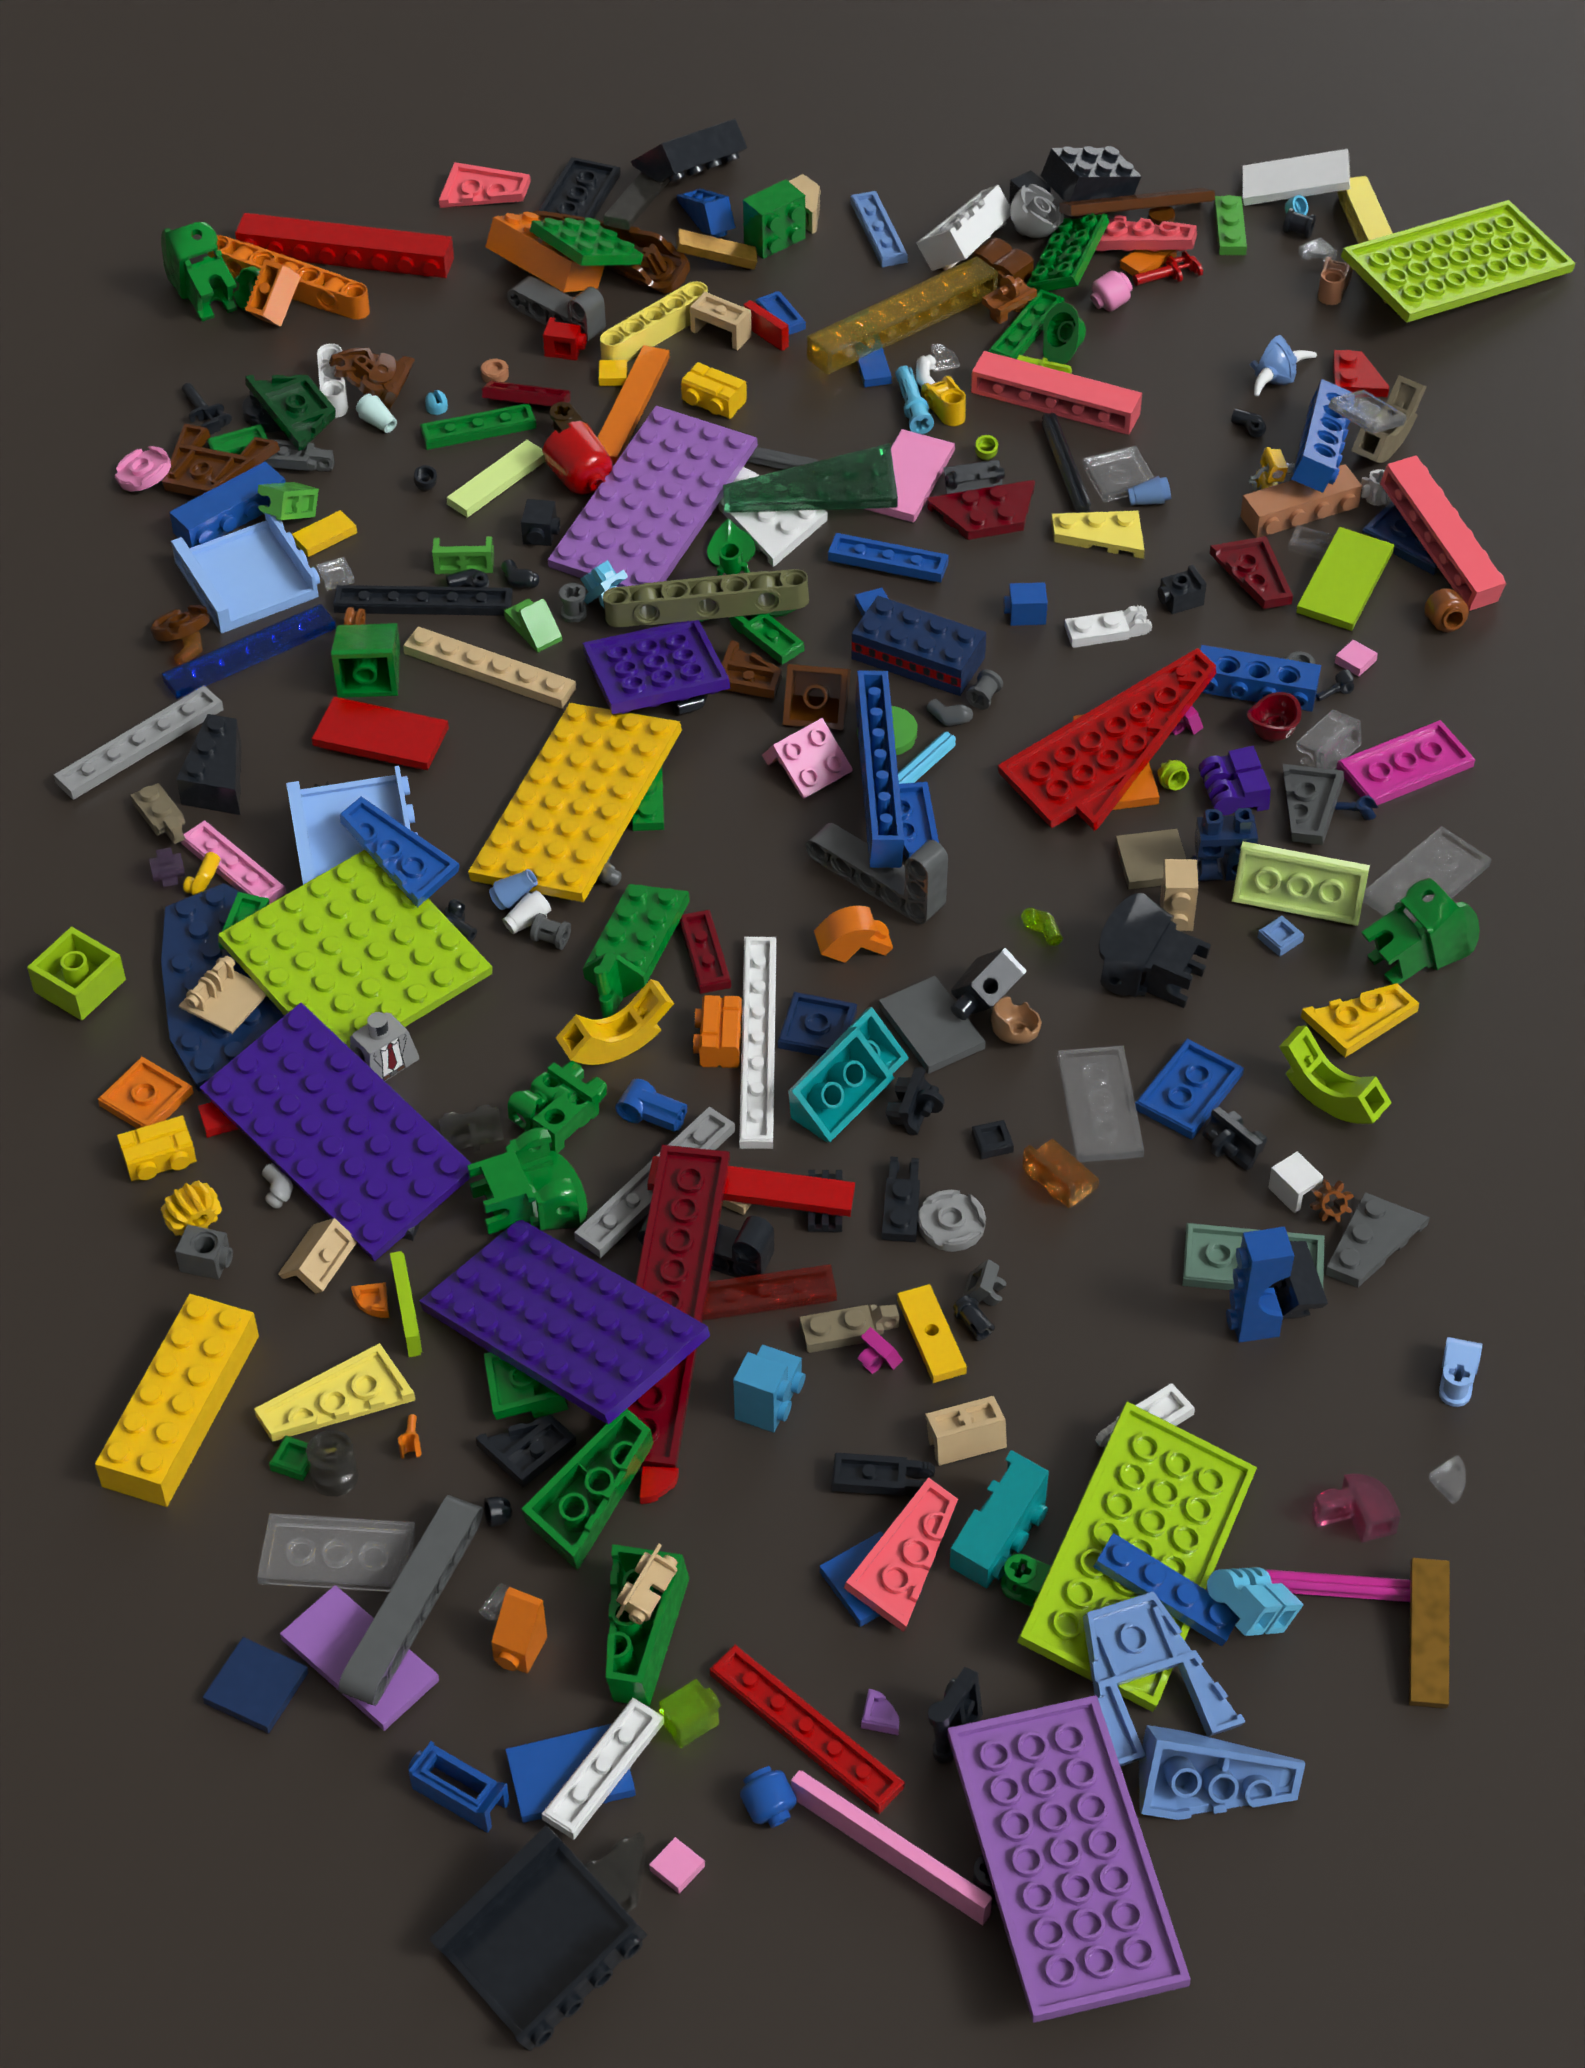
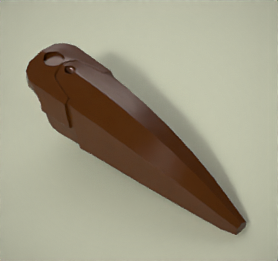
M548 211L532 212L538 215V219L544 221L545 218H552L557 221H564L565 218L585 220L584 217ZM598 220L600 226L616 232L618 238L634 244V248L644 254L641 265H605L604 268L631 279L638 285L661 293L673 292L683 284L690 271V263L685 254L677 252V249L671 242L666 241L658 233L640 230L639 227Z

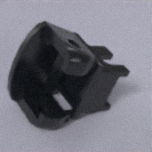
M1135 893L1127 897L1115 908L1102 930L1099 942V956L1104 960L1100 980L1101 985L1115 994L1131 995L1135 998L1137 994L1145 996L1148 992L1184 1008L1187 1004L1188 996L1180 993L1182 988L1189 990L1193 979L1191 973L1202 977L1206 969V965L1193 960L1192 957L1197 955L1207 959L1211 944L1176 930L1177 924L1173 922L1174 915L1168 913L1144 893ZM1145 971V981L1143 985H1140L1142 972Z

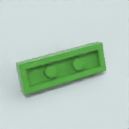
M1232 195L1215 196L1214 210L1219 255H1246L1247 243L1242 197Z

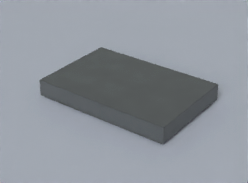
M936 976L879 1000L880 1010L928 1074L985 1049V1040L969 1019L961 1020L953 1014L951 1006L955 1001Z

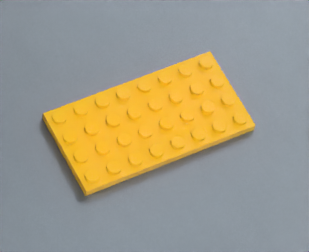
M569 703L468 871L470 881L493 885L495 881L530 869L535 874L538 885L529 892L533 893L537 890L543 895L584 902L682 731L680 721L634 713L612 714L610 709Z

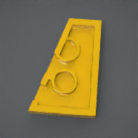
M1396 983L1363 992L1359 998L1343 1002L1341 998L1329 1001V1006L1314 1009L1313 1006L1303 1008L1301 1018L1346 1058L1418 1012L1419 1002Z

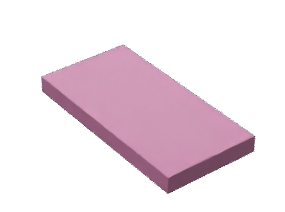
M902 429L862 497L861 508L914 523L940 478L943 467H946L953 455L955 443Z

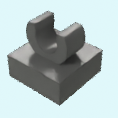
M988 1259L972 1270L969 1274L963 1296L969 1295L971 1298H976L978 1302L983 1300L990 1306H995L1001 1302L1002 1297L993 1291L994 1289L999 1292L1007 1284L1004 1279L997 1277L999 1265Z

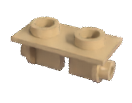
M661 1544L657 1545L652 1555L645 1551L634 1570L640 1574L635 1584L633 1585L627 1581L616 1600L622 1604L616 1615L618 1619L625 1610L630 1613L629 1619L636 1624L641 1625L643 1621H648L661 1596L649 1590L652 1586L664 1593L673 1576L676 1575L677 1560L669 1555H665L663 1558L657 1554L662 1546Z

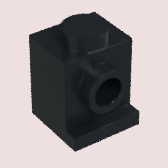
M1190 565L1187 571L1161 578L1158 597L1160 602L1167 606L1171 614H1176L1204 605L1207 583L1195 566Z

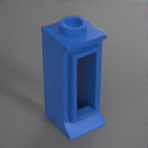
M430 1741L424 1751H418L409 1764L408 1770L412 1789L487 1833L492 1828L490 1812L495 1805L498 1804L506 1809L510 1803L507 1783L495 1781L435 1746L433 1741ZM435 1767L480 1795L475 1799L435 1776L431 1771Z

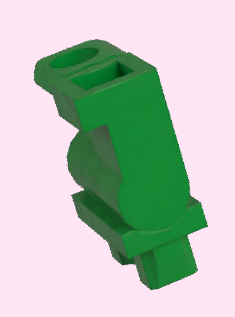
M569 1061L562 1067L552 1063L547 1068V1072L542 1073L533 1080L530 1090L517 1091L511 1095L508 1101V1118L526 1131L532 1128L546 1127L552 1140L549 1143L550 1151L559 1153L565 1147L564 1141L599 1114V1103L607 1095V1084L598 1077H593L586 1084L582 1082L584 1070L581 1065L574 1061ZM517 1113H519L524 1118L525 1122L519 1118Z

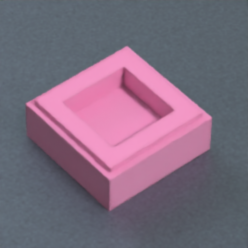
M1352 640L1336 655L1335 663L1344 669L1350 670L1351 673L1359 677L1377 661L1378 653Z
M675 1837L649 1864V1868L654 1875L680 1894L705 1867V1860Z

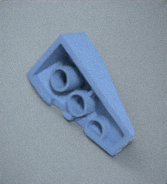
M1146 1726L1142 1745L1146 1756L1139 1760L1140 1813L1143 1815L1181 1820L1192 1818L1191 1815L1211 1811L1217 1814L1227 1812L1226 1809L1247 1805L1259 1807L1298 1800L1305 1768L1303 1760L1182 1730Z

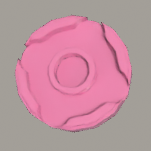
M150 446L148 447L149 450L144 452L142 449H137L126 455L116 467L117 474H115V479L123 490L133 492L150 488L160 482L171 468V460L166 451L160 447Z

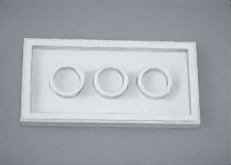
M1348 149L1243 165L1244 206L1290 199L1297 195L1304 197L1350 189Z

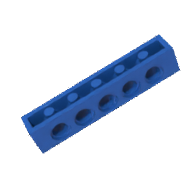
M1321 379L1309 404L1292 480L1322 493L1328 483L1334 484L1340 471L1338 467L1343 457L1341 454L1346 444L1344 440L1348 433L1347 427L1350 423V414L1354 407V404L1350 403L1353 392Z

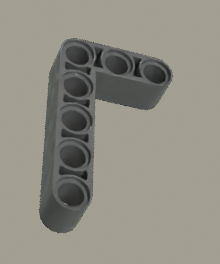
M833 823L826 824L806 842L805 846L808 854L817 863L918 924L926 923L946 903L948 855L943 846L937 841H926L906 860L905 866L902 865L901 868H870L868 844Z

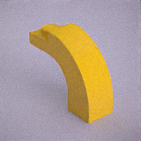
M650 979L632 1001L618 1013L598 1020L588 1019L576 1014L555 1038L571 1061L587 1065L613 1062L632 1054L650 1042L661 1031L657 1023L674 1005V1002L658 981Z

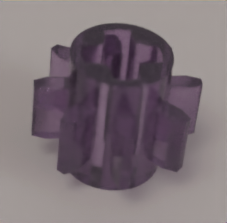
M171 847L156 850L157 857L149 859L154 882L162 880L163 887L178 885L177 877L185 876L181 853L172 854Z

